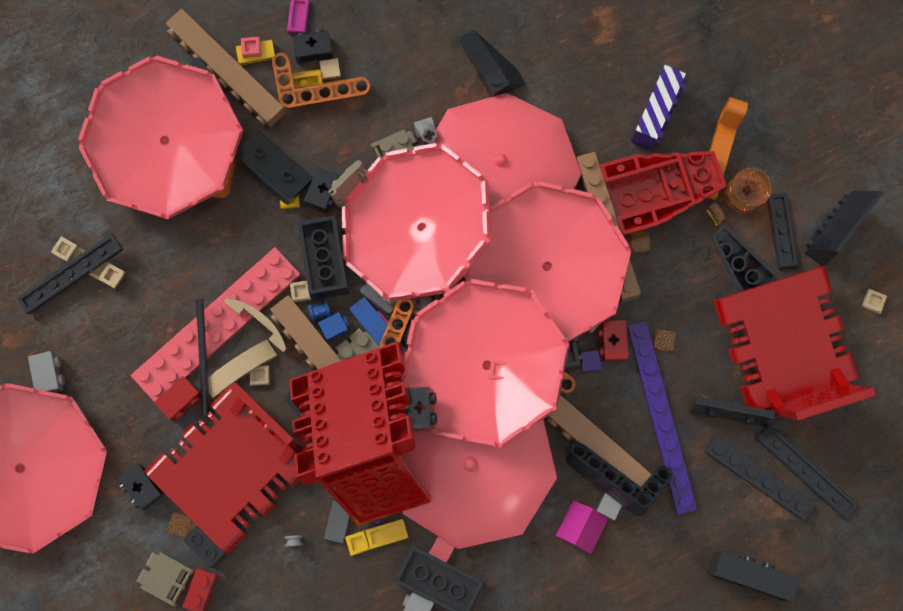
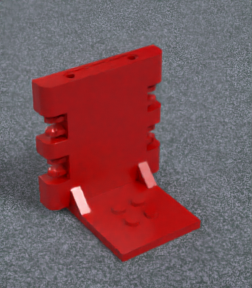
M825 266L713 300L720 326L739 321V325L728 328V332L734 333L742 330L743 336L736 337L731 341L732 344L745 341V344L727 349L731 362L740 363L751 359V362L742 364L739 367L740 370H747L753 367L755 372L745 375L743 380L746 382L757 379V381L739 386L745 406L775 411L777 416L801 420L875 396L873 387L849 383L859 378L852 352H845L835 356V353L846 350L845 345H838L833 348L831 342L840 340L843 337L841 333L829 336V334L843 330L844 326L840 314L827 318L823 317L835 312L834 308H827L822 311L820 304L831 301L830 296L821 299L817 297L833 291Z
M398 341L289 379L291 401L302 412L300 418L292 421L293 433L305 445L302 448V452L295 454L296 477L301 483L306 485L320 482L357 526L431 502L430 494L408 467L403 454L411 452L416 448L413 422L409 416L403 413L406 411V406L410 404L408 388L404 382L399 381L405 372L402 347Z
M235 381L210 405L222 418L218 420L209 411L207 413L208 418L216 424L210 429L204 421L200 420L198 422L207 432L205 435L193 423L182 433L193 447L190 448L181 439L178 443L187 453L182 457L177 450L173 448L170 450V453L178 460L177 463L163 452L144 471L226 554H230L247 536L234 520L237 519L245 528H248L250 526L249 522L240 514L246 510L252 518L256 519L258 517L256 512L249 506L250 504L263 516H267L276 505L263 491L265 490L276 499L278 497L277 493L269 485L274 481L280 489L285 490L287 488L277 478L279 475L292 487H295L300 482L296 477L295 454L302 452L303 448Z

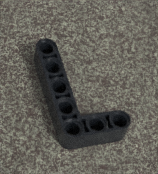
M579 442L571 446L566 456V462L570 467L636 516H643L647 513L673 478V472L669 467L659 466L646 483L640 487L586 445Z

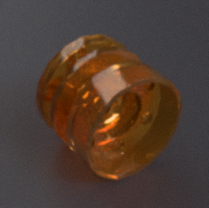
M745 168L739 171L726 184L724 190L725 201L733 211L750 213L769 199L772 191L771 181L762 170Z

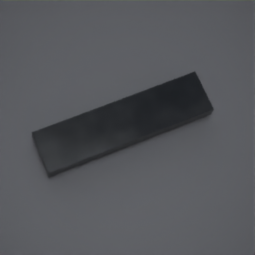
M787 193L768 195L767 202L778 269L798 267Z

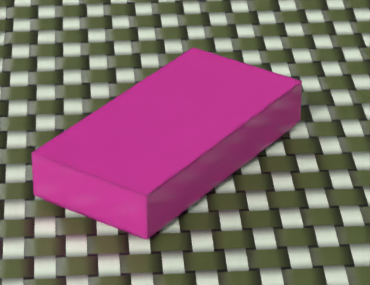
M291 0L287 26L288 34L306 33L310 0Z

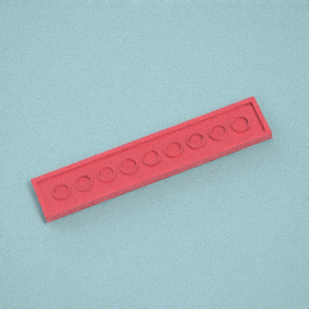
M275 247L204 310L207 359L254 318L245 309L240 314L236 313L224 302L226 298L244 302L261 312L286 290L290 283H293L301 276ZM197 317L130 375L154 402L182 376L187 378L199 368Z

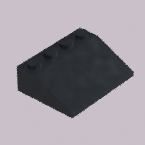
M852 191L848 196L844 194L838 202L840 204L837 210L834 208L827 216L830 219L827 224L822 223L816 231L819 233L816 238L812 237L806 244L808 249L804 254L821 266H825L839 254L883 193L881 191Z

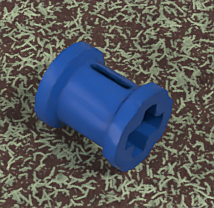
M327 300L318 305H308L312 321H316L320 317L331 316Z

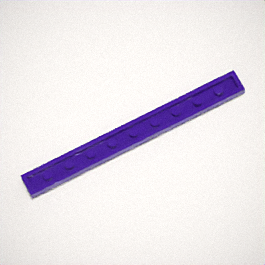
M647 321L628 325L627 329L663 465L669 467L673 472L669 488L676 514L697 510Z

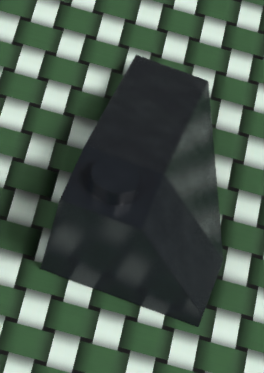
M475 30L458 38L490 97L509 93L525 85L517 68Z
M725 223L711 236L739 292L776 281L780 277Z

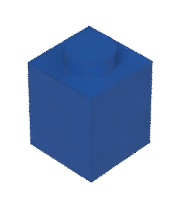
M339 312L318 322L328 343L349 333L347 327L350 325L346 317H341Z

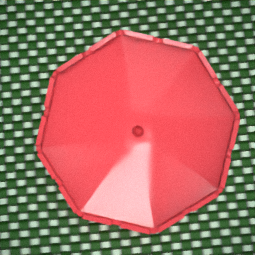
M156 55V57L149 56L128 67L129 70L126 72L120 71L100 82L101 85L94 90L88 108L89 117H85L78 141L80 142L79 149L89 169L92 170L93 177L102 195L107 201L168 220L225 189L243 128L214 74L207 70L187 64L185 66L177 61Z
M508 93L450 108L436 129L438 137H436L434 143L446 146L489 181L490 206L502 199H507L510 194L530 182L540 181L562 186V188L568 190L575 189L582 175L562 119Z
M437 143L414 147L413 151L401 149L385 152L386 156L383 158L379 156L364 174L366 176L365 181H359L345 198L346 204L342 206V228L346 233L342 235L343 259H345L346 265L388 301L444 294L457 285L491 243L489 181L446 146L438 145Z
M538 181L530 182L510 194L507 199H502L490 206L491 243L463 276L466 281L475 279L493 282L497 285L505 284L532 290L568 342L616 314L631 250L600 198L592 193L575 189L568 190L562 188V186Z
M471 279L462 281L443 294L444 297L442 299H436L416 313L417 316L412 320L407 340L408 350L404 354L405 372L401 376V382H404L407 388L430 387L433 389V392H436L437 403L434 404V412L437 413V424L434 425L435 430H432L436 436L502 448L557 410L570 344L532 290L524 287L505 284L497 285L493 282ZM492 359L508 362L507 365L495 364L493 375L505 377L504 379H489ZM422 405V408L419 409V412H421V413H422V410L425 409V407H424L423 405Z
M10 383L0 385V548L35 553L92 516L107 451L72 397Z
M544 419L502 448L436 436L432 430L414 431L416 448L411 452L403 454L408 467L430 494L431 502L402 511V513L457 549L522 535L557 479Z

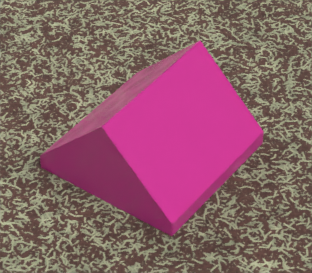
M572 501L556 537L591 554L608 518L593 508Z

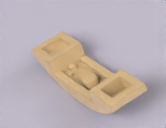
M62 236L51 251L52 254L67 263L85 252V250ZM106 262L88 275L116 289L125 272Z
M228 298L224 300L236 313L240 314L243 309L250 313L273 333L268 340L282 352L286 350L280 333L264 314L244 302Z
M268 340L243 352L208 377V390L213 399L222 394L234 381L237 382L260 365L263 366L278 356Z

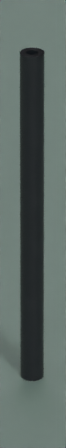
M197 299L196 314L202 416H208L207 413L210 411L204 299Z

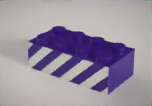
M667 65L664 66L631 143L652 151L654 146L658 147L686 84V81L683 80L686 73Z

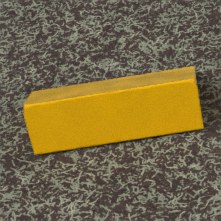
M321 69L292 73L295 88L323 83ZM284 75L285 85H287L290 79L287 75Z

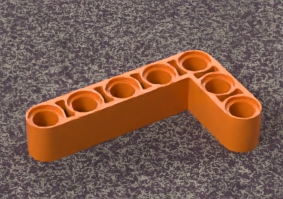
M280 52L272 59L279 101L284 107L290 108L363 95L370 89V83L365 77L295 88L289 56ZM278 56H283L286 59L285 66H278L276 64ZM287 75L290 79L289 84H281L279 81L280 76ZM358 81H365L367 83L365 90L360 91L357 89L356 84ZM346 84L349 90L347 93L341 94L338 91V86ZM322 87L329 88L330 95L327 97L321 96L320 89ZM308 90L311 92L312 98L304 100L301 93ZM287 93L291 94L293 102L285 103L283 96Z
M729 97L721 111L709 150L715 151L723 175L737 128L742 122L748 107V102ZM719 191L708 198L716 200Z
M411 299L397 301L379 348L386 346L388 339H395L401 345L414 313V304ZM403 303H408L411 307L409 311L403 312L400 310V306ZM394 322H403L402 329L395 330L393 328Z

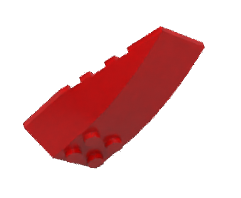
M715 151L689 152L684 154H635L600 164L607 191L623 236L659 226L726 187Z

